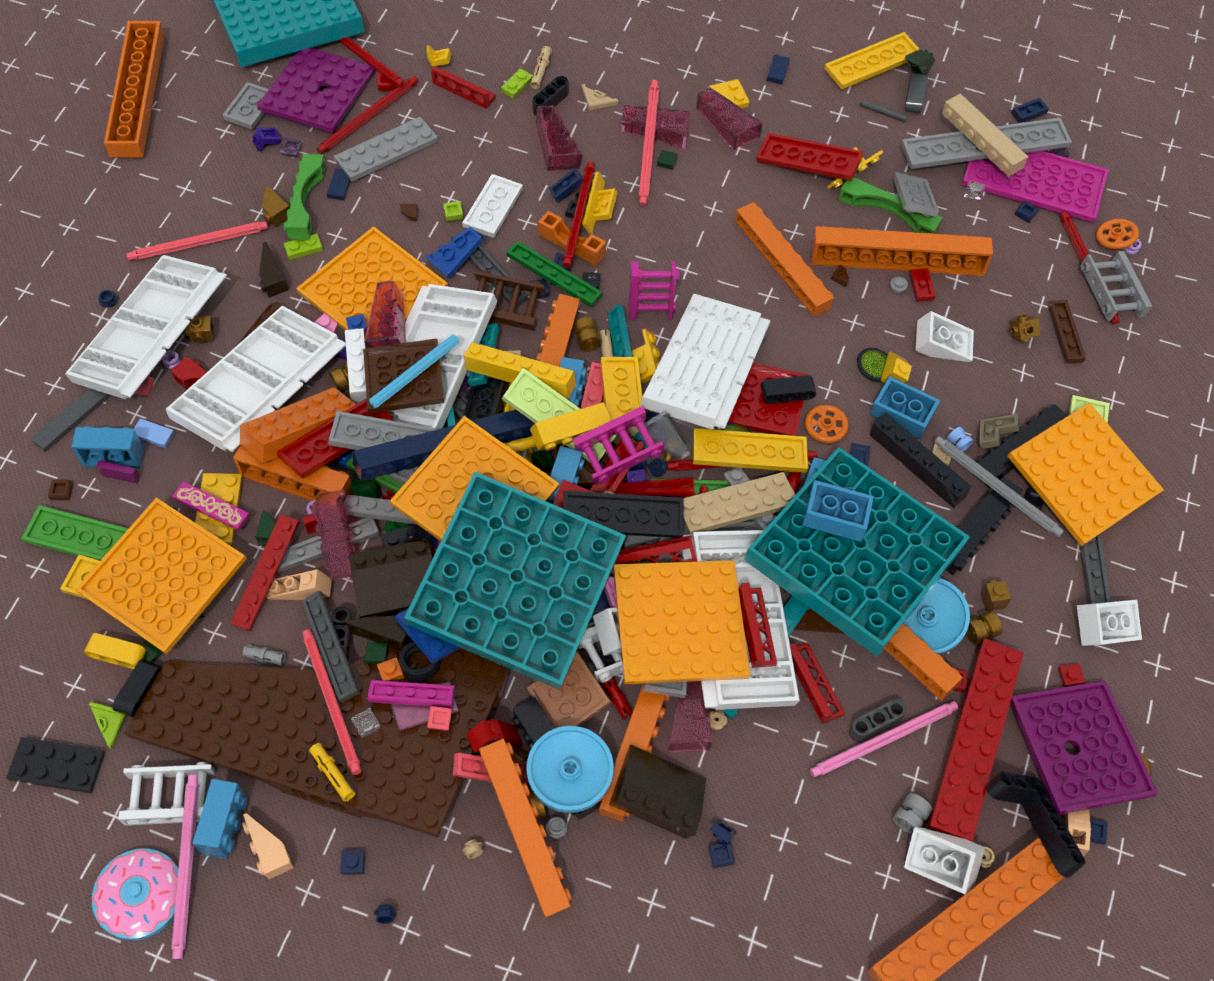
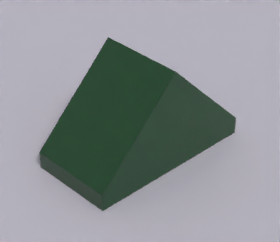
M357 472L354 473L351 490L355 496L381 499L376 478L360 481Z
M266 510L261 514L255 536L260 546H266L276 525Z

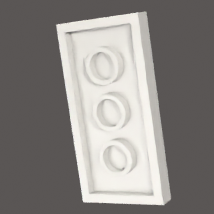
M492 174L462 222L463 227L467 229L471 227L478 233L494 238L522 192L523 185Z

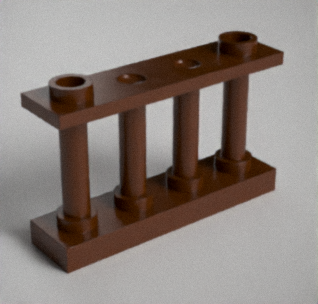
M486 270L474 271L475 278L479 281L477 291L484 292L486 282L497 284L494 292L497 303L489 321L533 331L536 330L537 323L532 314L538 293L545 295L546 292L542 283L495 275ZM503 286L514 288L506 312L497 309ZM521 290L531 292L527 309L523 316L515 313Z

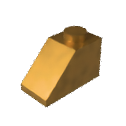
M269 186L265 187L262 203L263 218L267 223H271L276 228L287 221V210L290 207Z

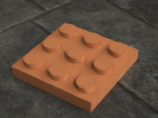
M576 652L560 690L539 681H535L527 687L532 697H535L554 728L563 726L579 727L612 703L579 652Z

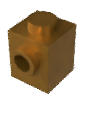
M989 581L980 593L986 611L1005 609L1011 600L1006 581Z

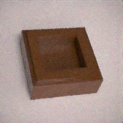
M52 480L48 498L50 500H70L73 486L72 481Z

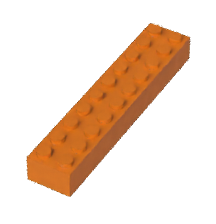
M128 21L104 139V145L109 157H144L165 39L160 21Z
M816 226L811 244V265L836 267L841 264L844 267L898 271L928 268L929 273L985 276L993 256L992 238L982 236Z
M1038 838L877 962L867 973L873 981H934L1065 877L1056 870L1040 838Z

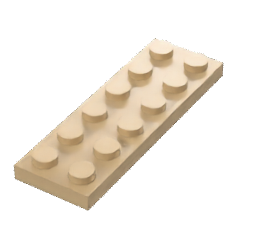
M784 472L687 497L684 498V525L688 534L691 535L693 532H706L780 512L793 499L795 493Z

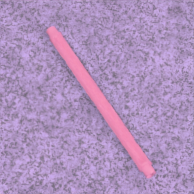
M955 701L944 703L931 711L816 764L815 767L810 769V773L814 778L819 775L823 776L836 768L951 715L953 711L958 710V705Z
M188 775V784H186L171 946V949H173L172 959H183V949H185L194 850L192 842L195 836L199 792L198 775Z

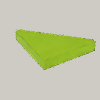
M90 702L89 706L92 709L109 749H113L127 716L113 711L112 707Z

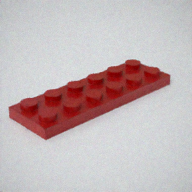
M768 133L756 156L757 162L852 181L863 158V151Z
M367 398L344 411L346 413L394 421V418L386 411L369 414ZM334 417L278 450L277 457L303 479L350 449L328 445Z

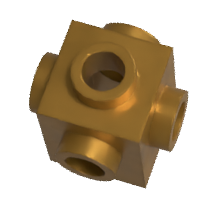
M1019 315L1017 319L1010 320L1012 338L1018 339L1020 342H1027L1032 337L1041 335L1039 318Z
M195 316L193 319H189L190 323L185 328L186 336L190 337L191 343L214 341V325L210 316Z

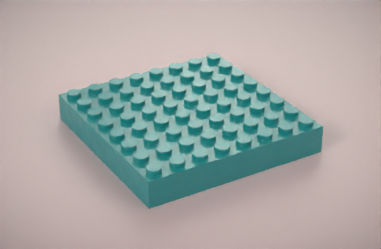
M212 0L240 67L364 32L362 17L353 0Z
M838 447L751 544L744 561L878 657L962 551L970 536ZM814 480L874 496L868 527L861 542L802 526L809 493Z
M474 472L404 617L405 624L560 690L626 535Z

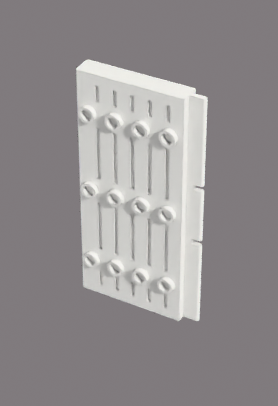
M163 255L65 375L72 383L122 399L131 398L167 352L165 349H169L190 323L189 319L195 317L227 275L217 272L216 268Z
M429 284L428 287H421L400 333L404 337H398L396 344L435 338L438 339V344H441L452 334L458 337L459 344L440 358L445 403L386 411L394 418V421L435 429L443 428L468 371L463 355L471 342L480 343L496 306L497 299L493 293Z
M693 294L642 397L641 406L645 409L709 429H714L715 426L725 429L742 390V385L745 383L768 329L770 320L761 318V313Z
M281 306L166 408L167 415L171 420L220 449L233 452L240 445L241 424L276 411L273 407L279 409L304 385L301 381L305 383L309 381L346 346V343L338 339L337 334Z
M764 530L693 532L691 534L694 539L697 562L735 561L738 588L741 583H749L750 588L761 587L777 660L776 666L752 668L747 647L750 678L701 681L705 708L722 710L795 706L800 701L780 587L744 561L748 548ZM690 548L682 550L683 560L692 559ZM752 594L753 603L756 605L758 602L757 595ZM756 613L757 622L760 624L762 618ZM760 632L762 643H764L766 637L762 632ZM764 651L765 661H770L769 654Z

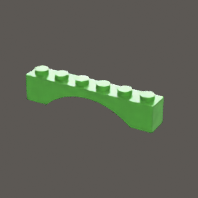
M303 154L302 161H299V173H296V185H293V197L290 198V209L287 210V222H284V231L287 232L289 240H310L312 224L310 215L304 209V203L311 189L324 179L326 171L324 154Z
M853 177L852 181L847 180L838 199L852 207L870 206L889 211L904 220L914 233L936 234L943 218L940 215L927 217L917 212L909 213L903 209L899 197Z

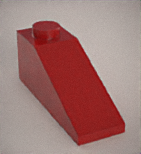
M498 719L481 721L466 733L474 753L479 752L480 748L504 739L505 743L510 742L511 747L523 745L515 725Z

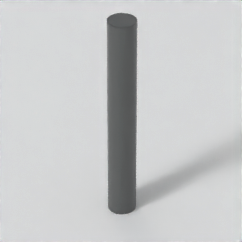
M862 99L860 102V106L906 122L908 118L907 115Z

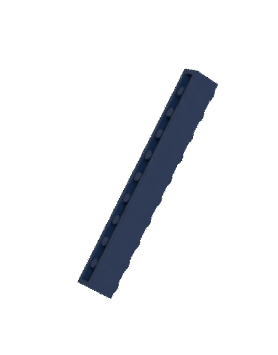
M517 410L472 421L503 443L532 436L530 428L535 424ZM456 425L353 451V465L360 481L372 480L379 476L391 475L398 471L421 466Z

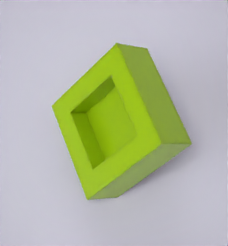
M460 201L443 204L446 221L463 219Z

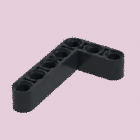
M1000 771L986 785V791L992 798L1023 806L1056 870L1063 877L1070 878L1085 865V859L1061 815L1058 814L1053 806L1049 794L1040 780L1031 776Z

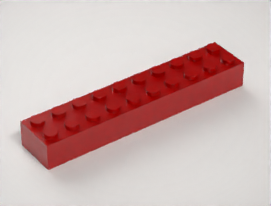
M985 638L979 645L926 829L973 842L986 794V785L989 783L1024 652Z

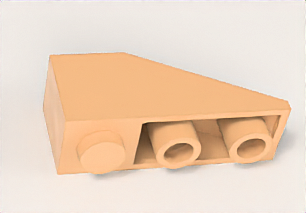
M318 569L277 578L273 581L267 599L303 600L318 591L322 593L324 598L330 597L332 578Z
M1089 809L1063 815V821L1083 857L1090 848L1091 825Z
M247 813L243 814L246 822H243L242 825L246 835L250 834L253 840L249 844L253 854H258L260 861L257 862L260 874H265L268 879H271L293 869L292 861L283 842Z

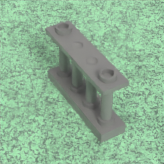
M1124 251L1117 252L1112 261L1097 263L1094 262L1091 254H1088L1081 263V270L1107 321H1111L1118 311L1134 310L1138 318L1145 317L1153 307ZM1113 268L1116 275L1101 276L1098 269ZM1120 282L1123 289L1108 290L1105 283ZM1127 296L1130 303L1115 304L1112 297Z

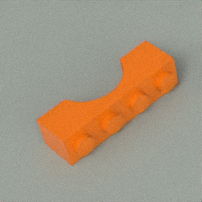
M547 211L538 221L539 236L566 250L570 229L565 225L563 218ZM593 234L589 237L578 236L574 255L597 266L606 255V241Z

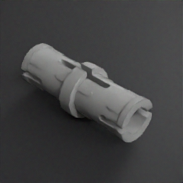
M246 645L242 653L244 658L259 660L260 663L268 662L283 666L286 661V653L273 651L268 647L258 648Z

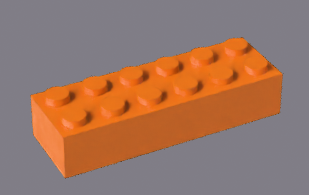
M335 387L241 424L240 444L264 464L278 458V450L336 416L337 411L344 412L356 405V403Z
M241 444L233 456L239 474H242L243 478L308 501L319 500L325 507L340 505L342 508L346 496L354 495L351 490L350 476L343 471L332 470L326 465L302 479L280 458H275L263 464Z

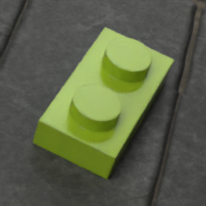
M520 68L501 87V92L515 99L531 83L533 75Z
M318 234L311 235L310 240H292L284 243L289 260L323 251Z

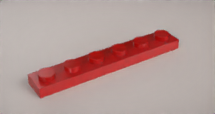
M280 514L230 624L251 632L298 529L299 520Z

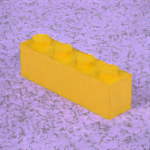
M603 402L536 422L530 428L538 450L545 449L548 451L557 447V444L568 445L572 443L574 438L611 421V418Z

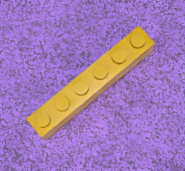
M471 342L463 355L468 371L513 383L524 368L566 399H569L576 386L573 370Z

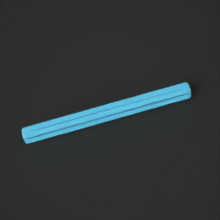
M454 334L449 336L369 399L371 406L374 408L379 407L459 344L458 337Z

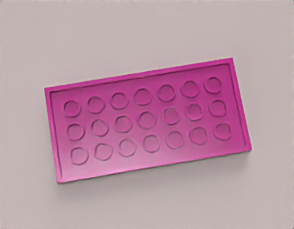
M1045 151L1025 153L1028 159L1024 168L1009 177L989 158L972 160L968 163L962 181L964 186L1020 202L1026 201L1031 205L1058 213L1067 211L1072 217L1093 223L1098 214L1109 170Z

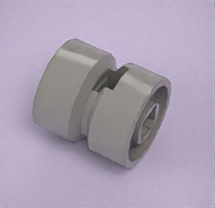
M909 793L902 803L903 807H900L893 816V821L903 831L912 835L914 827H922L923 821L927 820L933 808L921 796Z

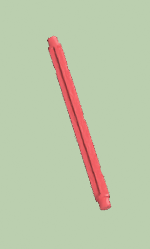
M652 80L649 87L638 196L639 204L642 206L647 205V199L649 198L659 96V82L657 80Z
M258 221L166 242L156 246L144 247L126 254L129 261L134 259L140 260L242 235L262 232L261 230L268 229L266 221L260 223Z
M305 630L302 633L304 637L303 642L311 658L345 754L347 766L351 769L353 775L360 774L362 772L361 762L356 755L315 641L316 638L311 630Z

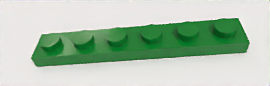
M516 241L506 252L507 257L571 296L580 299L581 302L591 308L602 297V291L519 241Z

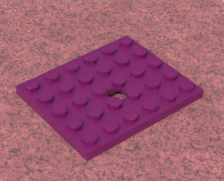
M303 49L298 51L257 104L258 111L260 110L333 133L376 73V70L372 65L318 49ZM322 86H328L331 88L330 90L326 89L323 92H320L318 90Z
M1106 681L1012 696L1011 707L1058 814L1155 797L1158 794ZM1070 742L1072 745L1078 746L1079 754L1071 755L1067 753L1064 743Z

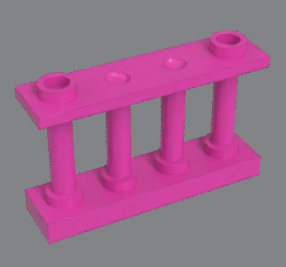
M631 261L629 320H636L637 313H640V311H668V320H672V313H676V302H674L676 280H679V269H676L675 261H672L671 271H642V269H639L638 261ZM642 278H670V282H642L641 280ZM642 289H669V293H641ZM641 300H668V304H640Z
M643 406L573 439L575 449L585 452L596 472L592 474L594 485L605 483L610 477L649 458H657L664 452L663 442L655 444L643 423L646 420V411ZM632 426H637L648 448L637 452L626 430ZM615 434L620 435L631 455L621 461L609 441V438ZM602 443L613 465L602 469L591 448L592 445Z

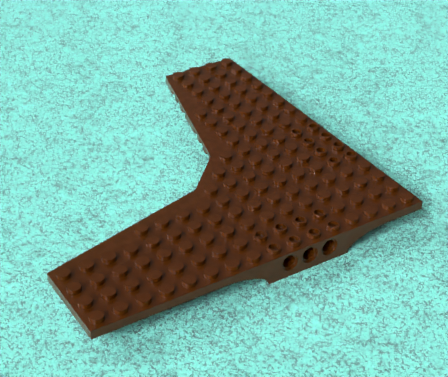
M389 647L386 661L397 657L399 662L401 651ZM460 648L440 659L439 670L431 679L423 682H414L404 676L403 679L396 681L438 685L450 684L455 686L454 699L458 711L451 714L449 731L428 729V721L400 730L392 704L368 702L367 697L371 680H383L377 665L365 664L364 658L349 664L360 694L343 703L338 700L327 671L356 755L361 762L362 772L357 775H353L351 769L347 766L348 763L315 670L165 661L126 729L125 734L127 737L247 775L281 790L282 793L359 818L370 817L384 820L438 838L464 780L463 777L453 776L454 754L463 753L478 756L479 752L474 753L466 733L481 721L493 720L504 694L503 691L510 669ZM423 652L413 654L407 661L408 667L414 670L426 668L431 663ZM321 743L327 754L334 758V764L352 790L355 791V796L346 802L343 801L325 773L319 770L318 763L309 752L313 745Z

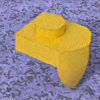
M427 45L426 47L427 59L431 66H443L450 62L451 51L449 48L434 51L431 46Z

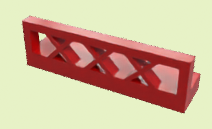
M435 66L431 69L433 84L485 109L496 99L494 93Z
M630 437L637 452H640L645 444L641 441H635ZM621 439L614 449L620 461L631 456ZM610 457L602 469L613 465ZM630 468L610 477L605 483H597L595 485L592 483L589 490L595 493H603L604 490L614 493Z
M694 478L621 482L616 489V494L687 498L695 496Z
M693 535L622 549L615 564L623 562L638 564L642 558L646 557L653 561V563H662L658 559L661 554L666 553L673 557L670 563H674L675 559L678 560L677 562H697ZM690 548L692 559L683 560L678 557L681 550Z
M741 583L738 589L752 668L776 666L777 660L761 587L750 588L749 583ZM752 594L757 595L758 602L756 605L753 603ZM756 613L762 618L760 624L757 622ZM760 632H762L766 637L764 643H762ZM764 651L769 654L770 661H765Z
M808 642L800 646H796L795 643L791 644L790 649L795 674L821 724L844 716L845 712ZM800 651H806L809 657L807 662L804 661ZM809 668L816 670L818 674L816 680L813 678ZM817 685L826 689V697H823ZM827 703L834 705L837 712L832 714Z

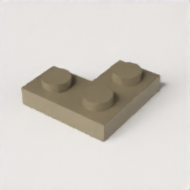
M1018 414L981 419V449L1000 446V434L1019 431Z

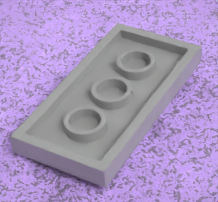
M895 172L893 179L903 209L909 213L917 212L927 217H936L939 210L927 179Z

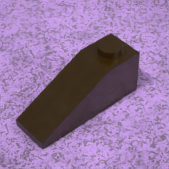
M263 242L259 272L261 282H259L262 292L266 291L270 298L288 291L289 288L267 242Z
M396 616L348 619L346 622L351 634L377 643H388L390 648L399 651L412 640L395 620Z

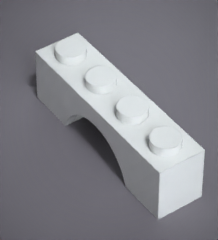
M364 329L345 330L350 397L356 404L367 398L363 349L366 348Z

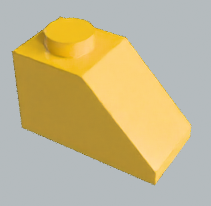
M890 351L881 381L886 383L890 376L905 383L909 379L912 366L906 359Z

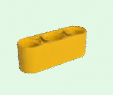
M93 633L83 652L93 659L134 670L137 663L144 658L147 650L135 643Z

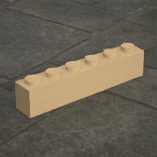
M958 94L945 102L942 111L944 117L959 129L967 139L977 146L1008 177L1024 168L1028 156L962 94Z

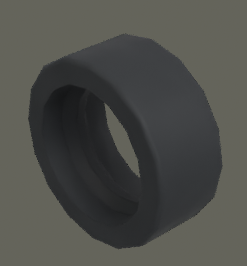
M412 641L404 646L399 654L402 673L407 679L414 682L429 680L439 670L440 660L433 664L430 663L426 668L420 670L409 668L407 664L408 659L413 654L422 652Z

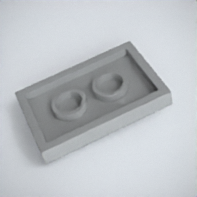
M247 82L223 113V119L253 130L265 114V112L258 111L257 104L269 89Z

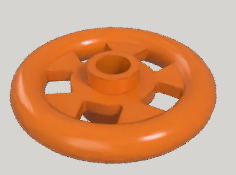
M1126 219L1108 220L1102 223L1096 231V239L1099 244L1115 250L1133 245L1139 237L1138 227Z
M818 405L812 408L807 413L804 421L805 429L809 436L825 444H832L842 440L849 429V422L845 413L832 405ZM826 412L833 413L834 417L826 415ZM816 414L821 416L818 421L813 419ZM836 421H841V427H836ZM818 426L821 432L817 433L814 427ZM832 431H834L835 435H833V436H828V435H827V432H832Z

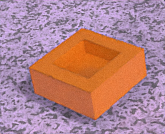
M397 657L377 664L383 681H398L404 678Z

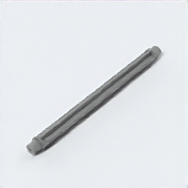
M939 436L934 443L939 446V449L973 473L1049 533H1053L1058 538L1062 535L1064 530L1058 526L1059 524L1013 491L947 439L944 440Z

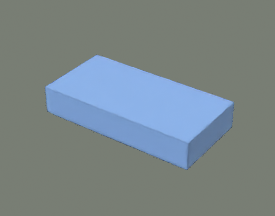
M139 419L134 427L140 440L163 448L168 446L175 434L172 429L143 419Z

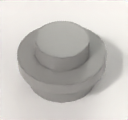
M894 277L890 282L891 290L897 294L903 293L908 287L907 280L903 277Z
M552 817L546 823V832L551 838H562L567 832V823L561 817Z

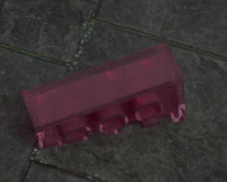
M712 88L697 94L696 109L733 150L761 137L763 123Z
M345 490L322 493L311 507L312 515L314 518L316 517L318 524L316 525V532L322 541L321 552L322 555H325L327 561L325 563L326 572L330 574L331 580L352 577L349 555L356 554L354 544L349 542L352 539L351 526L346 524L347 514L349 513L348 507L343 506L342 497H346Z

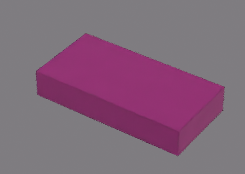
M98 461L96 465L101 476L136 484L139 482L140 477L135 468L104 461Z

